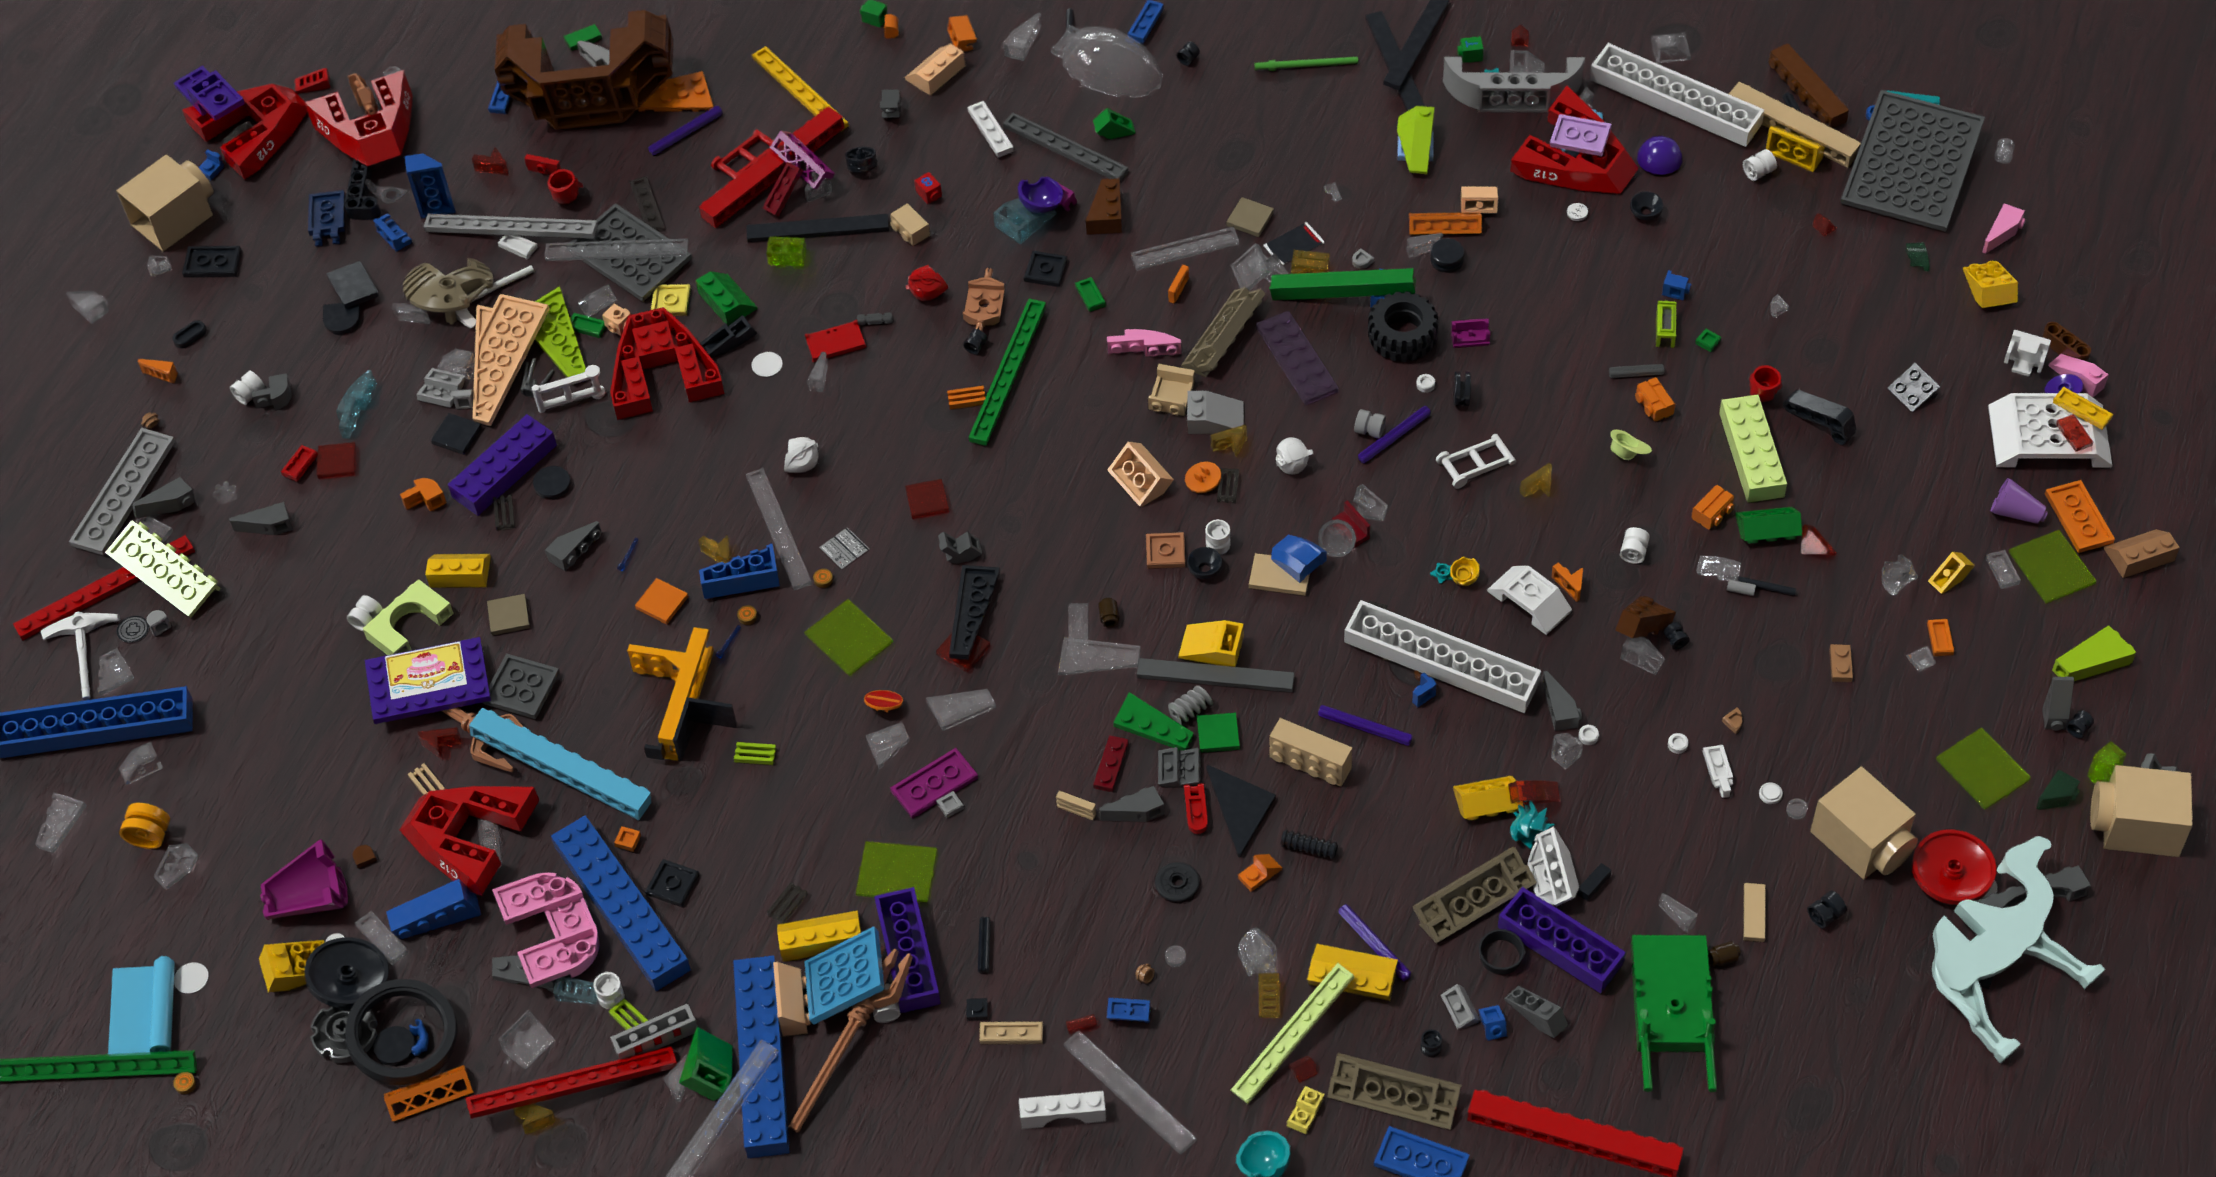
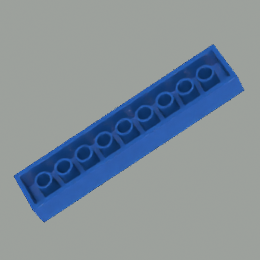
M187 686L1 712L0 758L192 731L193 698Z
M586 815L551 835L555 849L655 991H658L691 970L685 954Z
M775 956L733 960L744 1148L747 1158L790 1153L782 1031L778 1020L773 962H776Z

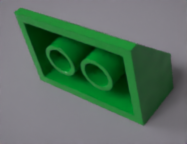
M710 271L696 279L698 294L728 326L742 315L745 317L758 309L728 274Z
M1793 507L1735 512L1740 536L1747 543H1758V540L1761 539L1777 541V538L1781 537L1791 540L1796 539V536L1802 535L1801 512Z

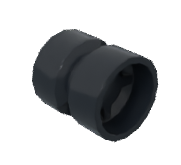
M1831 890L1824 894L1820 900L1810 904L1807 907V912L1815 925L1825 928L1834 919H1838L1845 914L1847 906L1841 896Z

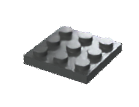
M506 653L489 685L491 701L483 702V704L536 719L560 674L559 668Z

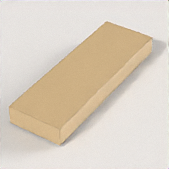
M1744 883L1743 940L1765 941V884Z
M980 1022V1044H1042L1043 1022Z

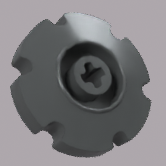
M322 1008L315 1016L311 1024V1029L315 1034L311 1036V1041L321 1057L326 1058L330 1056L335 1063L353 1061L345 1040L346 1022L351 1008ZM371 1009L364 1016L358 1032L359 1043L365 1053L372 1048L378 1035L376 1029H374V1027L378 1026V1023Z

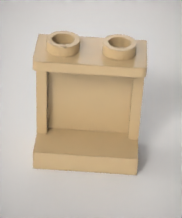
M1158 364L1157 379L1152 395L1148 398V408L1156 412L1161 411L1184 416L1187 409L1188 391H1192L1195 383V371Z

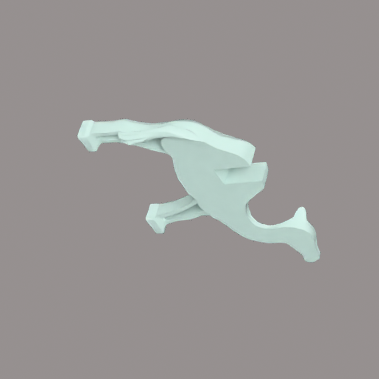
M2040 836L2011 848L1997 868L1998 873H2008L2025 886L2027 897L2023 902L2008 908H1998L1972 900L1960 902L1954 912L1977 934L1971 941L1945 916L1937 923L1933 931L1936 951L1932 964V975L1937 989L1964 1014L1969 1021L1971 1030L1981 1039L2000 1063L2010 1056L2021 1044L2016 1039L2003 1038L1991 1024L1986 1012L1979 980L2003 972L2020 958L2023 953L2036 956L2064 970L2075 980L2079 981L2084 989L2105 971L2101 964L2090 966L2077 960L2065 948L2050 940L2043 931V924L2053 903V892L2047 879L2036 867L2043 852L2051 847V842Z

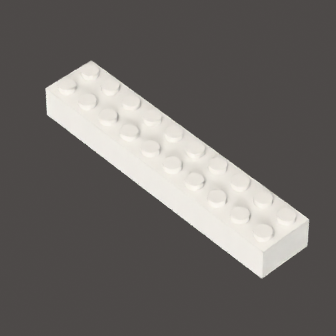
M1610 43L1605 46L1591 65L1590 80L1745 147L1762 125L1764 109Z
M1360 600L1345 628L1344 642L1418 672L1425 673L1522 713L1526 712L1540 683L1541 670L1362 600Z

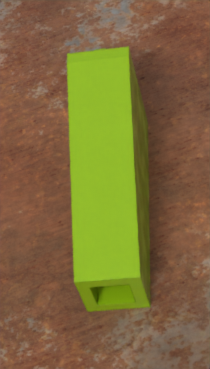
M2108 625L2056 659L2052 671L2058 677H2074V681L2130 665L2133 663L2136 651L2132 645L2121 638L2117 631Z

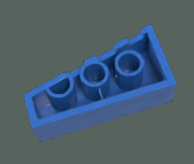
M773 543L766 545V549L750 551V554L741 558L736 556L730 562H720L699 570L704 599L780 586Z
M460 879L386 911L391 932L400 940L481 915L476 894L470 892Z

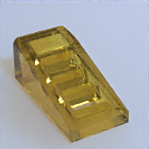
M1259 973V1018L1280 1017L1279 973ZM1263 990H1275V992H1263ZM1263 1006H1276V1009H1263Z

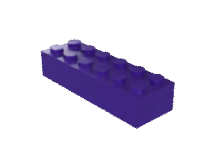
M526 414L448 483L452 498L479 516L557 446L553 432Z
M914 887L874 896L887 956L894 949L898 951L895 966L891 969L893 981L899 973L898 964L908 953L913 957L901 997L898 1001L900 1013L941 1004Z
M1524 887L1518 891L1499 915V929L1515 933L1524 945L1599 993L1603 992L1624 965L1625 951Z

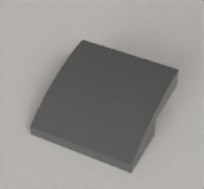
M1177 747L1158 750L1159 786L1181 788L1184 785L1198 786V784H1201V751L1199 748L1179 751Z

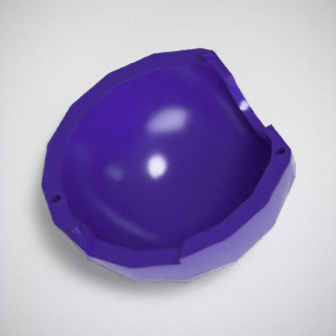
M1655 136L1641 145L1638 150L1637 161L1639 166L1645 171L1663 175L1679 169L1682 165V154L1679 146L1673 139L1665 136Z
M1041 177L1034 184L1028 183V180H1022L1018 185L1019 200L1031 212L1037 214L1049 213L1056 209L1062 200V187L1050 177Z

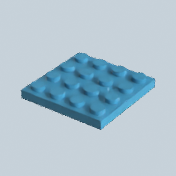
M875 927L804 961L809 1020L813 1024L825 1020L885 989L879 931Z

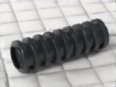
M1287 829L1283 831L1280 843L1281 847L1287 846L1288 849L1293 847L1294 850L1299 849L1301 852L1305 850L1306 853L1312 852L1313 855L1317 853L1318 856L1324 855L1325 858L1329 856L1330 859L1335 858L1338 848L1336 841L1331 843V840L1325 841L1324 838L1319 840V837L1313 838L1311 835L1307 837L1306 834L1301 835L1299 832L1295 834L1294 831L1288 832Z

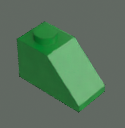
M1106 108L1093 120L1095 131L1099 136L1113 139L1135 134L1132 120L1109 108Z

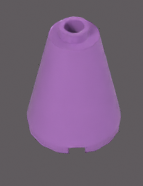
M2009 478L2001 486L1999 495L1995 498L1990 510L1997 515L2036 524L2039 521L2043 522L2048 513L2045 511V505Z

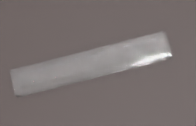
M1234 227L1132 252L1131 258L1135 269L1140 270L1238 245L1239 239Z

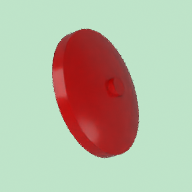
M1940 830L1929 834L1918 844L1912 859V872L1919 887L1930 897L1946 904L1958 905L1963 900H1979L1989 892L1996 876V862L1988 846L1976 836L1960 830Z

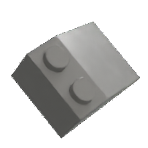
M1188 391V434L1244 433L1243 401L1209 391Z

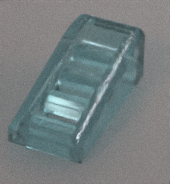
M569 977L556 979L553 992L556 1001L596 1004L597 1002L593 982ZM580 988H583L582 995H579ZM588 989H591L590 997L587 996Z

